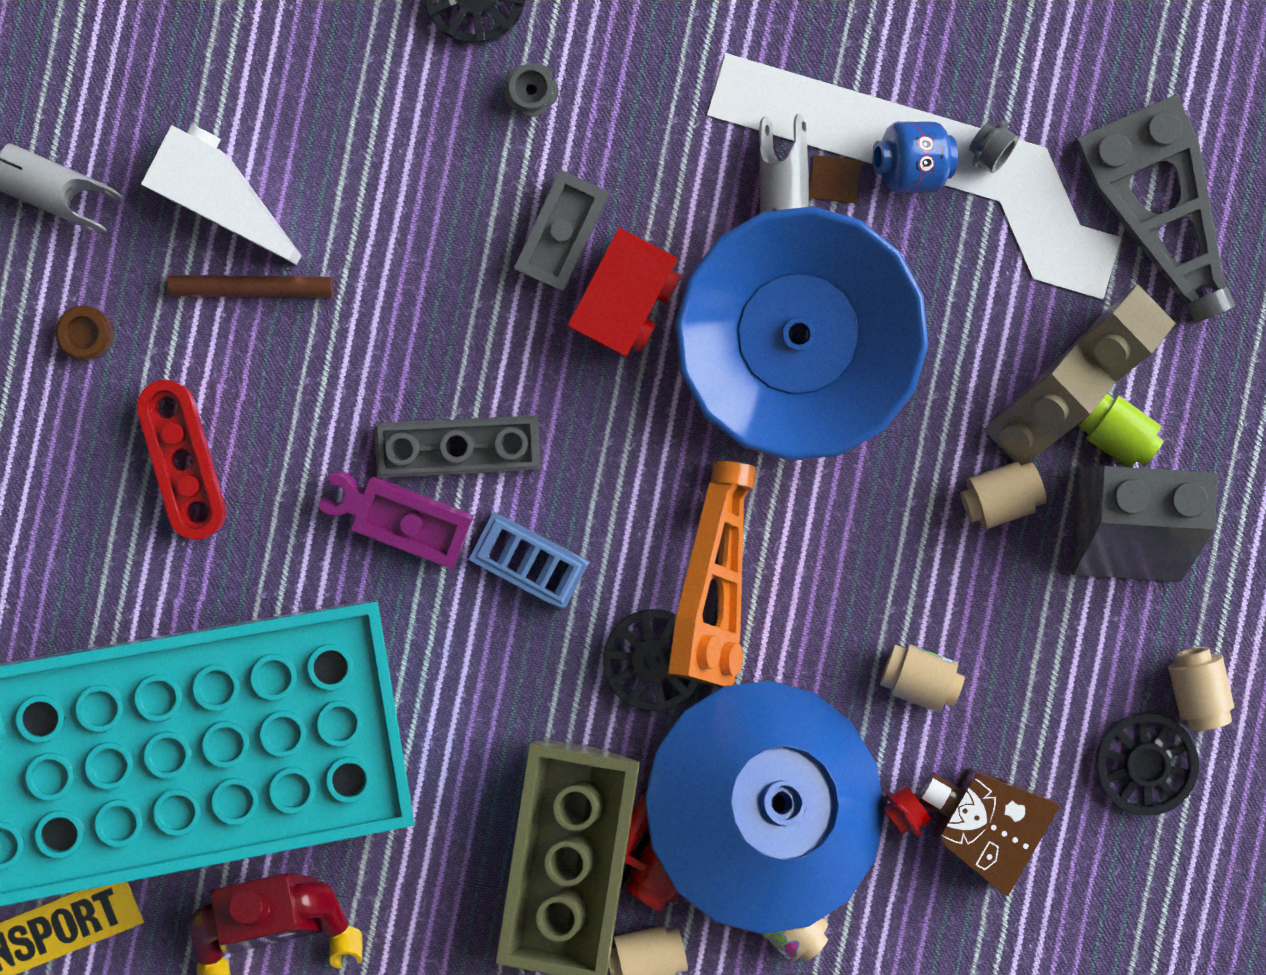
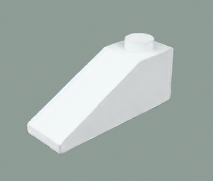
M193 124L190 125L187 133L171 125L141 184L176 204L297 265L301 254L232 160L221 150L217 149L221 139Z

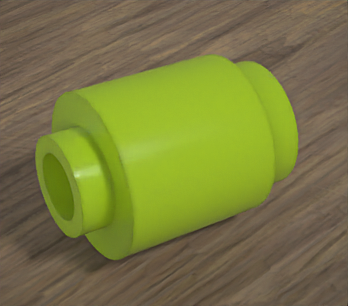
M1107 393L1094 411L1078 425V427L1088 433L1086 437L1088 441L1123 466L1129 468L1136 462L1145 467L1164 442L1163 439L1157 436L1162 425L1119 395L1113 398Z

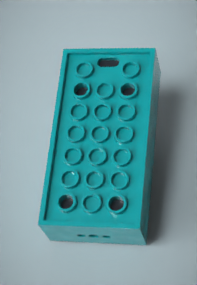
M361 601L0 663V906L415 826L378 601Z

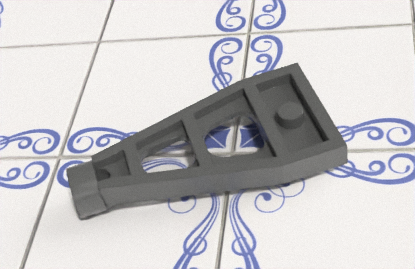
M1173 95L1078 137L1074 144L1096 192L1184 304H1186L1194 323H1199L1235 307L1234 300L1223 278L1200 144L1178 95ZM1159 162H1167L1176 170L1180 198L1173 209L1162 214L1151 213L1142 206L1131 192L1129 186L1130 178L1133 174ZM1180 218H1187L1191 221L1199 245L1197 257L1186 263L1174 261L1159 237V229L1162 226ZM1202 285L1209 286L1212 293L1199 298L1196 294L1197 288Z

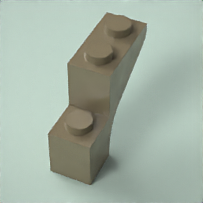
M1137 284L1105 310L1093 325L1059 359L997 414L983 430L1014 462L1017 461L1020 465L1029 463L1088 417L1119 379L1155 351L1176 323Z

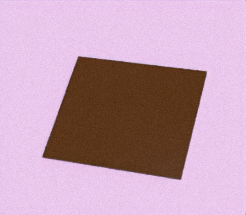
M814 155L809 198L857 204L862 161Z

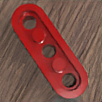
M171 380L152 382L141 392L137 402V412L170 524L179 535L192 540L209 538L222 528L226 519V505L195 399L190 390L181 383ZM171 397L177 403V412L173 417L165 418L161 414L160 405L164 399ZM185 449L191 453L193 463L189 469L183 471L177 467L175 458L179 451ZM198 501L204 503L208 508V516L201 523L196 522L191 516V507Z

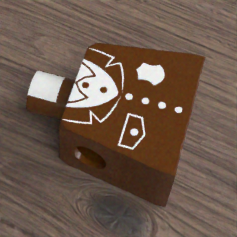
M969 768L958 786L933 772L925 781L917 798L920 803L941 814L933 828L932 834L1006 896H1009L1060 807L1058 803L1042 793L974 768Z

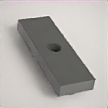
M538 415L375 423L377 478L541 470ZM456 436L463 437L467 442V451L460 457L452 456L448 450L449 441Z

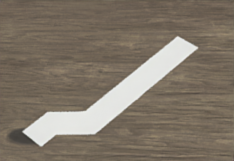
M725 53L708 116L759 130L762 117H768L772 124L773 135L794 141V118L796 114L801 113L805 118L807 126V145L871 164L875 142L882 141L886 129L893 122L932 121L940 123L947 131V134L955 138L958 148L956 172L951 179H947L945 186L993 199L1001 203L1033 279L1104 299L1122 237L1079 224L1046 147L1018 139L1015 149L1004 165L997 172L992 173L983 166L979 168L974 167L972 164L975 154L969 151V147L981 128Z

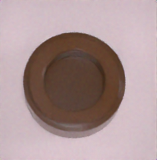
M80 305L68 309L61 315L56 324L55 336L58 346L66 355L82 361H91L102 357L110 349L114 339V329L105 313L90 306Z

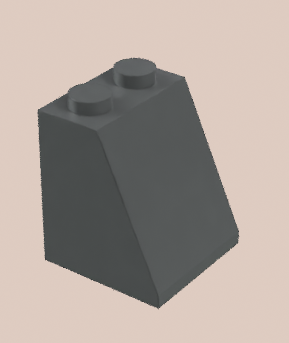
M1112 466L1078 467L1071 575L1181 582L1215 531L1218 473Z

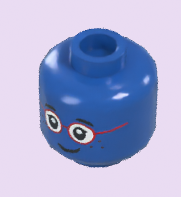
M893 122L886 129L882 141H876L872 151L873 169L876 174H882L884 183L891 191L898 193L937 192L945 185L947 179H951L956 172L958 164L956 140L952 135H948L945 128L937 122Z

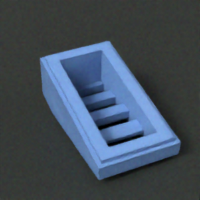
M493 511L468 559L563 611L590 562ZM504 529L512 534L498 561H495L488 557L501 530ZM521 539L531 545L518 570L515 571L507 566ZM540 549L550 555L539 577L534 581L526 576ZM559 560L568 563L569 566L556 591L547 588L546 585Z

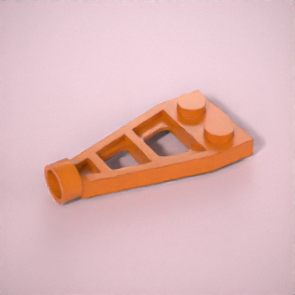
M730 461L713 462L711 482H709L675 619L668 674L712 687L722 688L734 685L735 676L740 672L743 662V651L739 642L741 631L744 499L749 491L754 490L756 467ZM718 548H719L718 564H715V560H716V556H717V552H718ZM711 580L716 581L718 584L717 623L715 626L704 623L702 618Z

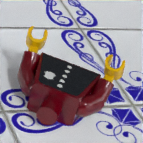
M285 873L217 888L210 891L212 903L197 909L190 919V933L198 962L196 968L197 975H231L229 962L223 957V953L230 954L322 932L330 937V965L337 969L342 968V955L354 956L358 964L362 962L361 931L348 926L349 921L334 891L328 884L317 882L316 877Z

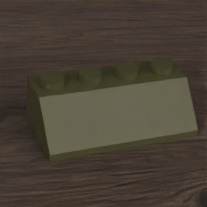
M546 738L530 743L496 964L550 975H607L640 766L639 761L597 747Z

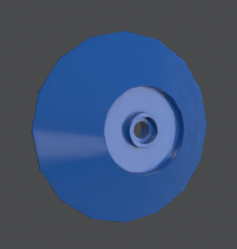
M814 206L762 212L719 236L688 275L675 321L680 374L704 417L743 448L788 461L839 456L883 432L914 394L929 345L924 295L900 251L862 220ZM795 323H802L808 329V337L801 344H794L789 339V329Z
M771 680L724 686L684 710L655 751L644 798L652 850L677 893L716 923L758 934L809 927L849 901L875 862L885 815L882 810L884 804L877 764L854 724L816 693ZM775 794L781 795L785 800V809L781 814H778L772 808L771 802Z

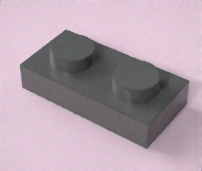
M560 169L514 270L564 293L610 196V192Z

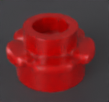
M906 785L894 793L888 790L885 795L890 803L882 808L885 815L901 835L910 829L915 836H920L921 832L919 829L931 821V817L923 805Z

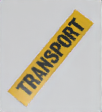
M128 882L77 891L0 922V975L19 974L143 924V918Z

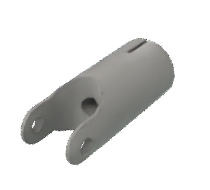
M801 113L796 114L794 118V143L788 157L781 162L778 161L774 153L773 128L770 119L762 117L760 121V213L809 207L807 126L805 118Z
M11 143L5 145L0 152V160H2L0 161V192L86 229L106 233L107 229L99 223L71 211L69 208L70 201L77 193L90 190L115 200H122V195L115 189Z

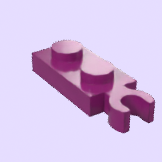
M334 471L329 475L327 482L340 486L345 493L344 501L337 502L324 497L318 506L322 512L331 516H340L345 513L353 514L356 517L351 531L450 569L455 567L474 515L374 476L369 479L366 489L358 487L356 480L346 472Z

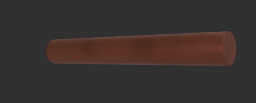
M169 274L167 283L169 296L333 298L334 295L333 276Z

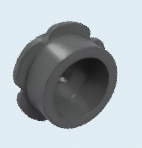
M531 63L525 66L519 65L514 68L507 77L509 86L505 91V97L509 106L515 111H523L524 115L528 117H537L546 113L547 106L554 104L559 94L558 83L552 80L550 69L540 63ZM529 85L536 86L537 91L535 94L530 95L526 92Z
M1006 121L999 122L996 128L986 123L978 131L969 147V151L975 154L972 161L974 167L980 168L983 166L990 172L995 173L1010 157L1019 137L1007 129L1009 124Z

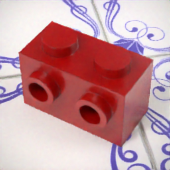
M619 227L567 325L569 330L627 359L632 349L642 353L656 326L655 323L648 320L657 300L666 305L668 304L682 275L673 271L678 258Z

